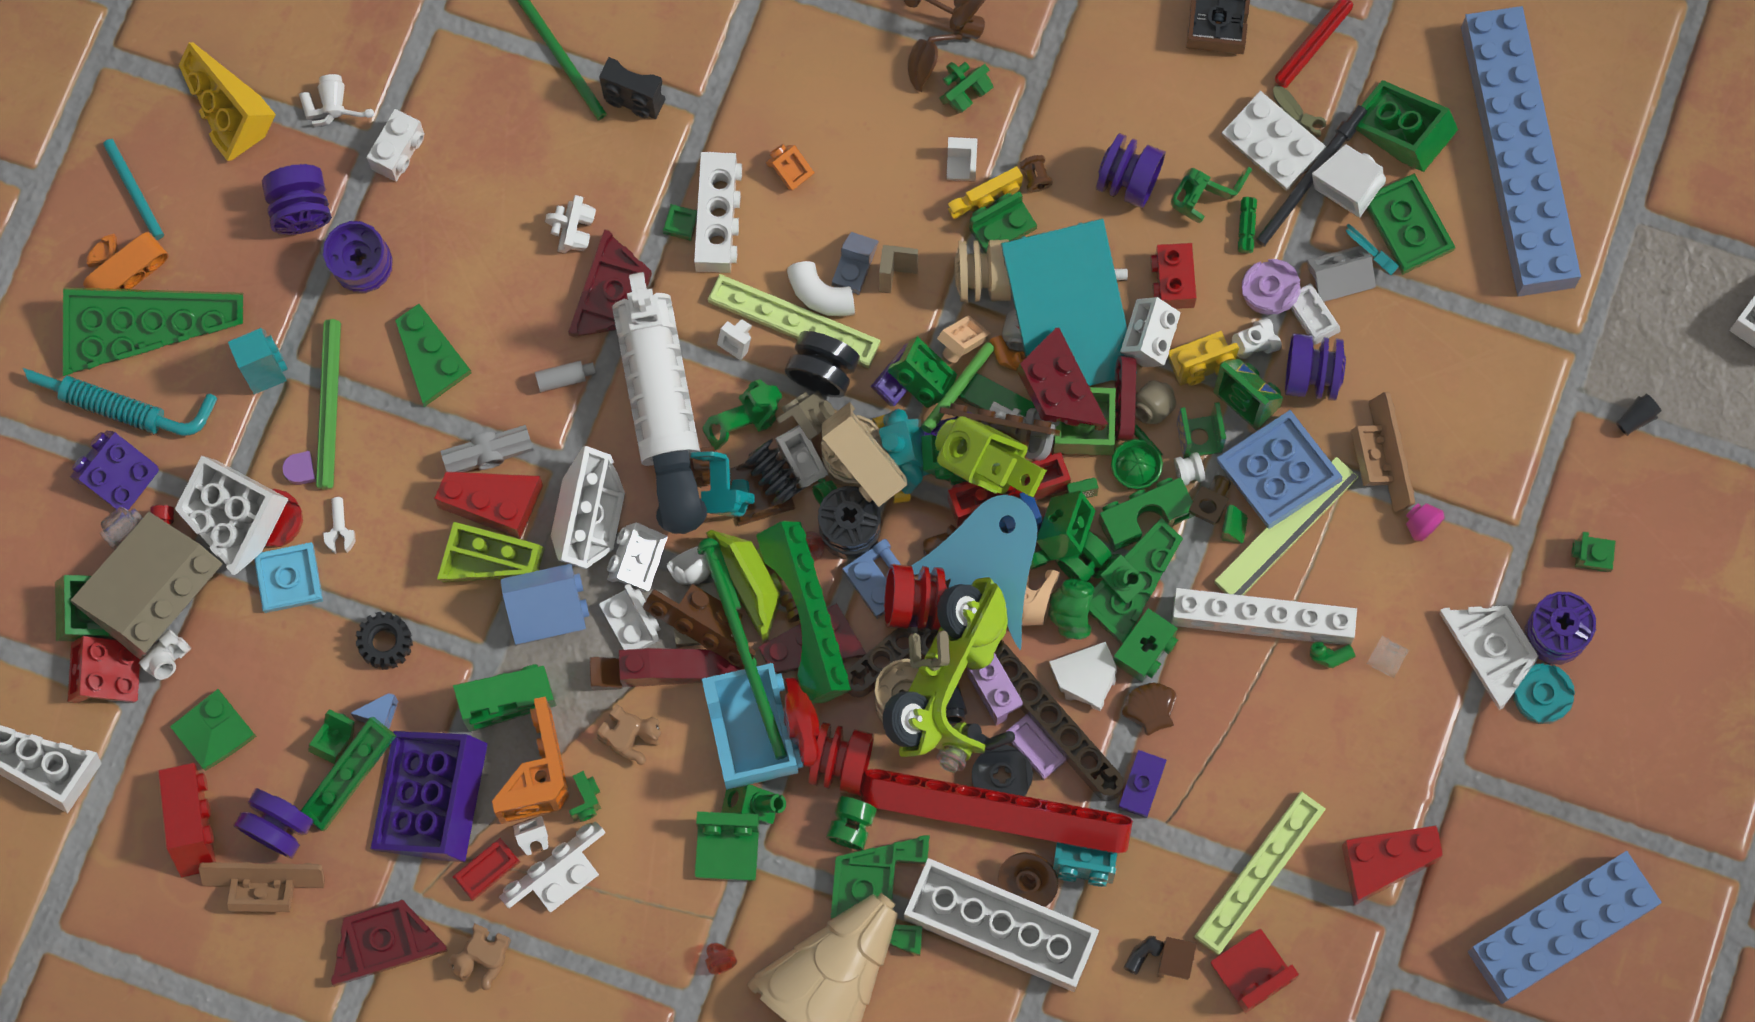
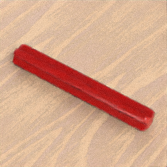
M1337 1L1275 75L1274 81L1283 88L1289 86L1351 12L1354 5L1352 1Z

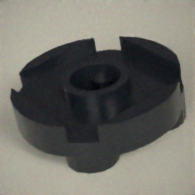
M1004 745L991 751H984L976 759L972 768L973 787L1026 796L1032 784L1033 772L1030 761L1021 752L1017 751L1016 748L1009 745ZM999 768H1004L1005 773L1011 774V778L1006 779V783H1000L998 779L993 777V774H998Z

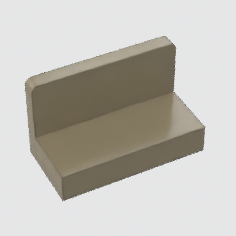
M883 245L879 269V292L891 293L894 271L917 274L918 249Z

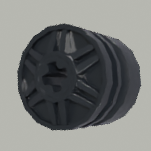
M843 486L831 491L823 499L818 510L819 535L824 547L830 553L842 559H857L878 543L881 536L880 508L873 500L869 503L859 491V487ZM848 515L850 518L855 516V522L844 521V516Z

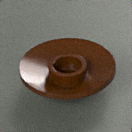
M1028 852L1014 854L1006 859L999 870L998 883L1001 889L1043 907L1049 905L1057 894L1058 877L1056 871L1046 859L1037 854ZM1027 874L1033 875L1036 880H1030Z

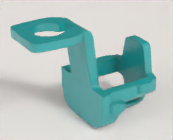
M712 451L690 453V458L709 461L710 490L701 491V500L705 503L707 513L729 517L743 516L746 513L747 506L754 503L755 495L750 493L749 482L745 479L733 480L730 489V467L727 455Z

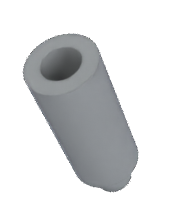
M581 360L535 372L540 393L586 381L585 376L596 374L593 362L582 365Z

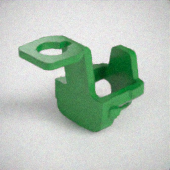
M1248 166L1241 173L1233 189L1210 181V176L1195 168H1190L1185 172L1171 198V205L1179 213L1197 223H1201L1205 216L1195 210L1194 206L1203 190L1205 189L1228 200L1232 199L1240 192L1252 168ZM1182 188L1186 192L1183 202L1177 200Z
M761 379L752 381L746 391L738 397L742 403L741 406L710 416L703 426V432L715 450H719L728 441L730 431L749 424H754L758 432L769 429L776 421L777 404L782 399V394L777 386L767 385ZM713 424L720 425L722 428L719 440L713 434Z

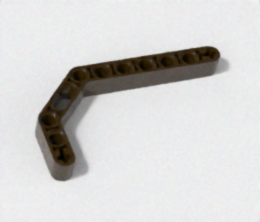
M917 627L897 628L846 671L851 691L848 693L853 697L860 698L868 695L875 689L876 679L883 669L874 665L873 661L875 658L884 656L889 659L890 663L901 659H910L909 648H899L896 644L898 639L902 637L909 638L911 634H918L921 642L922 660L925 659V655L929 651L926 644L928 641L935 639L938 631L930 630V628L919 630ZM1001 639L997 646L996 656L1003 668L1012 666L1017 670L1018 674L1009 679L1023 701L1022 706L1019 708L1025 715L1028 714L1066 757L1069 765L1101 800L1113 801L1117 799L1123 787L1121 774ZM866 666H868L870 671L868 674L866 673ZM856 676L858 679L864 677V685L861 686L858 683L853 685V677ZM1030 688L1036 691L1037 697L1034 700L1028 701L1022 698L1021 692L1024 689ZM1045 711H1052L1056 714L1057 720L1053 723H1045L1040 715ZM1067 733L1073 734L1077 739V743L1073 746L1064 745L1060 739L1061 736ZM1085 756H1091L1097 761V766L1087 769L1082 766L1080 760ZM1102 768L1104 769L1102 777L1105 781L1109 783L1113 780L1115 782L1114 790L1111 788L1103 789L1104 780L1098 775Z

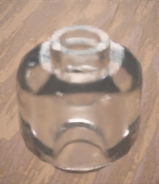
M118 507L101 521L102 531L99 533L108 545L115 550L143 517L135 508L129 511L124 507Z

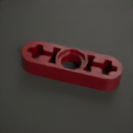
M1119 356L1115 367V440L1131 441L1135 431L1136 359L1135 357Z

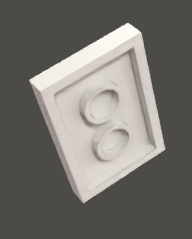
M1262 91L1250 101L1222 132V136L1286 191L1289 190L1326 148L1322 142Z

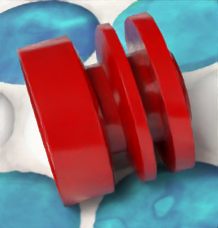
M890 565L884 597V617L888 628L907 629L913 615L919 630H924L928 620L930 630L939 631L941 626L937 617V605L940 596L947 589L945 572L942 567H934L930 576L929 568L922 566L918 578L915 579L911 565Z
M823 722L819 736L816 737L818 743L817 761L813 766L809 767V785L817 786L823 773L825 774L824 788L829 789L836 776L840 777V792L860 796L863 788L864 774L868 770L874 734L854 729L847 742L843 741V726L838 725L834 737L830 738L831 724Z

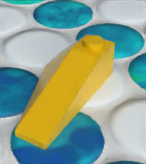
M189 42L179 63V68L190 93L196 95L202 108L199 110L201 118L207 119L212 131L209 133L212 143L227 161H232L266 137L276 114L258 93L195 43Z

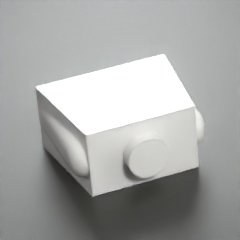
M1347 144L1312 173L1315 190L1359 218L1386 182L1382 166L1378 165L1370 155L1366 153L1361 154Z

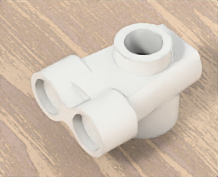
M1268 318L1255 321L1253 327L1235 333L1232 336L1231 344H1238L1237 357L1242 359L1249 358L1254 352L1264 351L1268 354L1279 351L1282 347L1280 338L1274 334L1273 323Z
M170 629L159 638L160 641L154 644L139 661V664L146 672L159 680L170 677L176 670L174 661L179 657L182 658L191 650L188 643Z

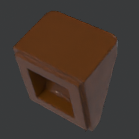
M590 657L592 691L623 689L620 681L619 658Z

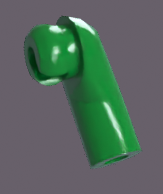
M1320 641L1314 642L1310 647V657L1312 660L1328 668H1335L1356 657L1350 644L1335 651L1327 648Z

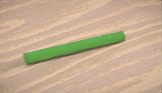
M984 343L921 425L923 431L926 433L933 431L945 415L939 413L940 407L950 408V404L956 401L994 351L992 344Z

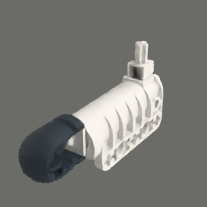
M643 272L630 274L629 279L632 292L627 293L628 300L622 299L616 302L612 309L641 463L644 466L654 465L659 502V507L656 511L658 524L664 530L673 534H686L696 530L704 522L707 516V508L705 503L699 498L697 484L690 465V453L700 452L671 296L665 293H655L653 295L652 289L646 288Z

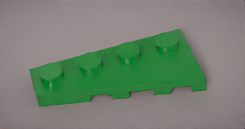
M1160 518L1124 556L1132 567L1137 569L1138 573H1141L1147 585L1129 603H1124L1103 579L1094 587L1089 614L1121 645L1139 619L1143 608L1183 539L1163 518Z

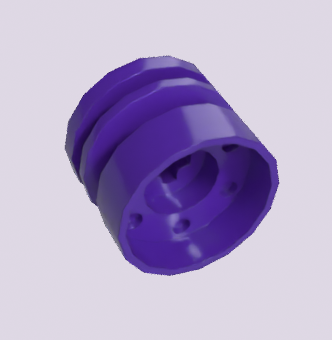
M1119 133L1111 146L1108 147L1098 171L1099 177L1096 190L1105 192L1111 181L1110 196H1116L1122 186L1126 187L1124 201L1143 208L1155 186L1166 152L1151 145H1146L1140 155L1135 154L1137 149L1136 139H1132L1125 150L1127 136Z
M308 164L290 165L271 171L263 177L261 182L265 200L270 204L267 212L270 217L269 221L272 231L286 235L302 234L319 229L330 222L332 216L328 207V199L323 195L326 188L321 168Z
M349 221L333 229L324 242L323 257L326 266L344 288L357 293H367L378 289L387 281L392 271L393 258L389 247L373 226L362 221ZM364 256L365 259L362 260V265L358 266L357 262L360 261V257Z
M1293 333L1287 360L1285 395L1305 397L1309 384L1315 385L1316 399L1322 398L1324 386H1328V400L1336 401L1345 374L1346 356L1344 353V340L1335 338L1333 349L1329 351V338L1323 337L1318 350L1314 349L1312 335Z
M1556 592L1547 595L1537 604L1525 625V635L1536 651L1539 660L1548 664L1562 665L1577 658L1591 642L1596 631V617L1592 607L1583 597L1572 592ZM1560 620L1565 621L1564 625L1567 627L1565 630L1561 629Z

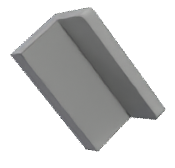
M1362 246L1307 260L1308 269L1316 281L1317 293L1323 302L1376 287L1372 257Z

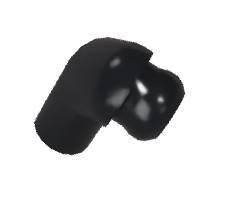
M1156 936L1145 938L1134 947L1124 969L1137 975L1149 953L1153 956L1160 955L1164 948L1163 941L1157 940Z

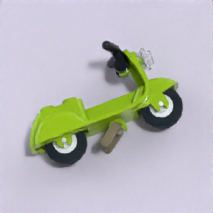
M990 577L978 578L971 585H954L943 592L937 605V617L941 627L928 653L925 655V659L921 660L920 636L916 633L909 636L910 665L912 668H919L909 691L900 692L892 696L885 704L882 714L885 733L893 743L900 746L899 755L901 757L924 755L937 748L940 749L937 754L940 766L948 772L955 773L956 771L964 770L966 766L965 761L970 759L972 753L991 751L1015 740V734L1012 731H1006L988 738L982 734L978 724L961 722L951 726L946 717V706L966 666L971 670L983 669L988 666L994 658V652L1000 640L1006 634L1008 625L1006 601L1001 589Z

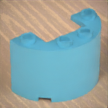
M773 663L756 667L787 752V757L780 760L775 758L745 669L702 679L726 790L798 774V769L803 768L799 748L789 738L784 724V710L780 692L785 691L782 674H775Z

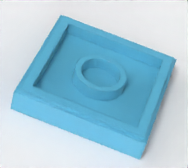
M312 542L261 552L254 559L264 613L323 602L315 549Z

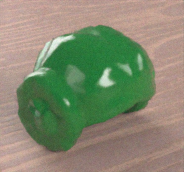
M1075 579L1065 580L1062 586L1057 588L1049 598L1050 607L1048 615L1050 620L1058 626L1060 635L1067 639L1081 640L1087 638L1091 633V626L1088 624L1090 602L1094 593V586L1091 583Z

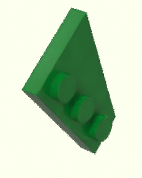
M417 304L395 320L424 407L472 373L471 369L420 304Z

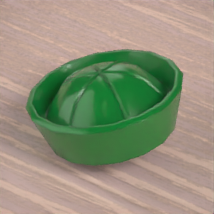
M1133 439L1126 441L1118 446L1112 455L1111 468L1113 475L1121 484L1128 488L1142 489L1149 487L1158 480L1162 473L1163 461L1160 452L1154 445L1145 440Z

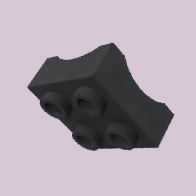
M608 57L599 76L603 98L606 99V102L617 108H621V106L629 108L635 115L641 118H648L649 116L657 119L666 100L665 96L661 95L662 78L654 74L640 75L625 69L618 60Z

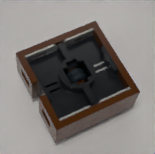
M1191 0L1186 48L1244 54L1250 0Z

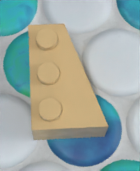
M849 402L822 423L823 441L821 444L831 457L836 454L842 462L840 467L850 480L855 478L861 485L859 491L869 503L873 500L879 507L907 486V479L886 449L881 447L870 434L872 431L868 425H863L853 413L855 408Z

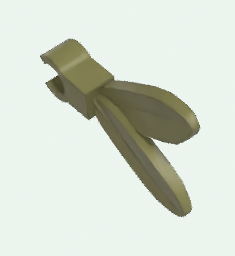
M1274 86L1273 95L1279 106L1313 136L1320 137L1321 131L1314 129L1313 125L1320 124L1326 127V120L1322 117L1304 114L1300 105L1287 89L1281 86Z

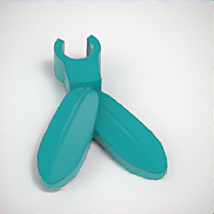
M1347 224L1348 229L1345 230L1347 234L1373 255V259L1392 275L1399 265L1382 250L1378 251L1353 226Z

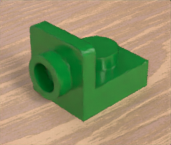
M1582 532L1578 540L1574 539L1572 544L1571 557L1576 558L1575 567L1611 572L1613 570L1616 541L1589 537V532Z

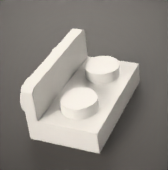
M637 522L623 527L617 537V544L619 546L616 555L611 557L607 566V571L609 572L607 580L611 582L619 581L626 585L630 583L631 587L639 588L640 591H649L668 536Z
M629 583L624 586V591L599 603V606L623 650L644 649L659 641L657 631L661 630L656 618L652 615L647 616L642 606L646 601L639 588L633 590Z

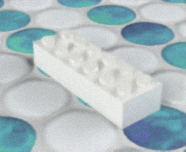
M930 858L927 859L904 913V920L922 926V928L1072 992H1075L1099 933L1098 929Z

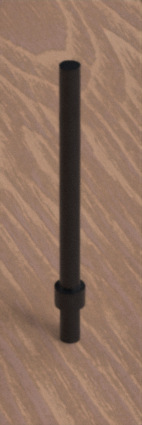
M1358 105L1347 121L1341 122L1335 130L1336 135L1256 238L1258 244L1263 247L1266 246L1313 184L1312 173L1331 158L1345 141H1350L1356 133L1355 128L1367 114V110L1364 107Z

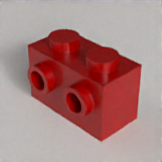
M1192 243L1157 245L1155 255L1150 256L1151 272H1156L1157 282L1153 283L1152 286L1153 297H1158L1174 309L1194 308L1197 297Z

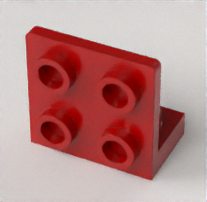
M82 636L71 643L67 702L80 703L88 698L136 702L138 700L140 659L117 640Z
M1262 929L1256 930L1211 961L1212 967L1245 1014L1296 980L1299 976L1293 965L1288 967Z

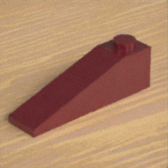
M644 648L619 650L620 681L622 687L702 683L703 678L742 670L708 649Z

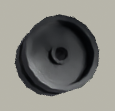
M814 331L801 332L795 344V350L798 354L790 356L785 368V374L798 385L813 392L819 391L821 395L837 398L845 396L850 384L847 374L855 372L860 355L846 343L831 336Z

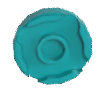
M1535 664L1515 690L1513 696L1518 711L1528 720L1538 724H1551L1561 720L1570 711L1575 691L1569 675L1561 668L1554 665Z

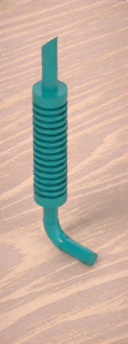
M23 368L28 382L58 392L57 397L59 401L75 405L104 417L107 416L110 419L118 420L152 434H156L159 428L176 435H194L205 426L217 401L216 396L207 394L196 417L188 423H179L165 418L162 408L145 402L142 403L128 396L120 395L85 381L82 382V380H77L71 376H65L60 381Z

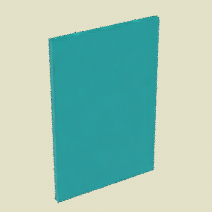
M1104 219L1078 223L1077 225L1028 237L1023 236L1020 239L1000 243L1025 356L1027 357L1055 328L1059 327L1089 386L1111 380L1115 381L1117 359L1119 356H1125L1120 351L1127 332V325Z

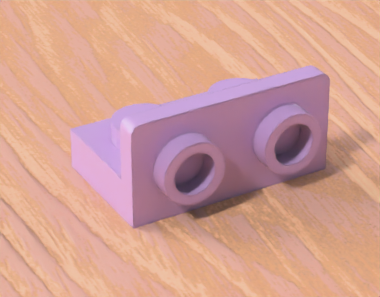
M995 653L992 662L985 668L971 670L967 667V675L996 726L1007 720L1008 713L1022 706L1023 701Z

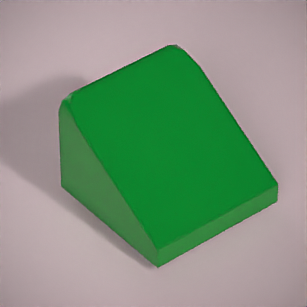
M1229 504L1227 506L1221 539L1222 541L1242 544L1244 542L1248 517L1234 505Z

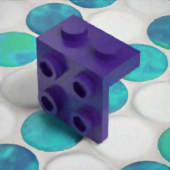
M106 430L105 433L100 432L93 439L90 445L93 448L87 456L82 455L72 467L74 472L70 477L78 484L87 486L117 511L125 513L152 481L159 468L116 432Z

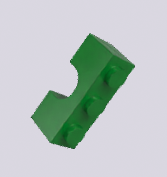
M1181 477L1175 480L1172 478L1164 479L1157 483V488L1148 492L1145 489L1139 490L1130 495V500L1119 504L1118 501H1115L1102 508L1103 512L1099 514L1098 521L1113 552L1141 539L1142 531L1137 519L1143 513H1156L1170 526L1194 517L1188 512L1193 500Z

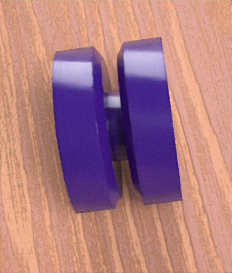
M255 788L247 802L261 817L250 812H241L233 826L265 847L292 859L300 845L297 839L288 834L286 830L297 835H306L314 821L286 800Z

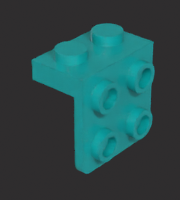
M1057 842L1053 869L1056 871L1059 880L1076 882V878L1088 880L1090 885L1106 887L1107 883L1113 884L1116 874L1117 853Z

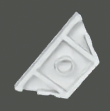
M1492 606L1488 609L1468 607V610L1441 609L1440 616L1498 710L1503 709L1537 661L1538 655L1507 606Z

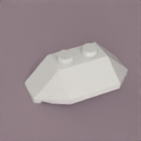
M583 446L562 479L550 535L558 561L587 569L614 548L625 492L619 475L612 464L614 461L610 454Z

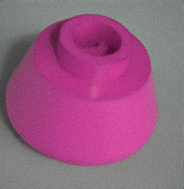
M1418 503L1407 513L1406 517L1409 518V521L1406 525L1412 538L1415 541L1422 542L1445 519L1444 511L1428 503L1424 506Z

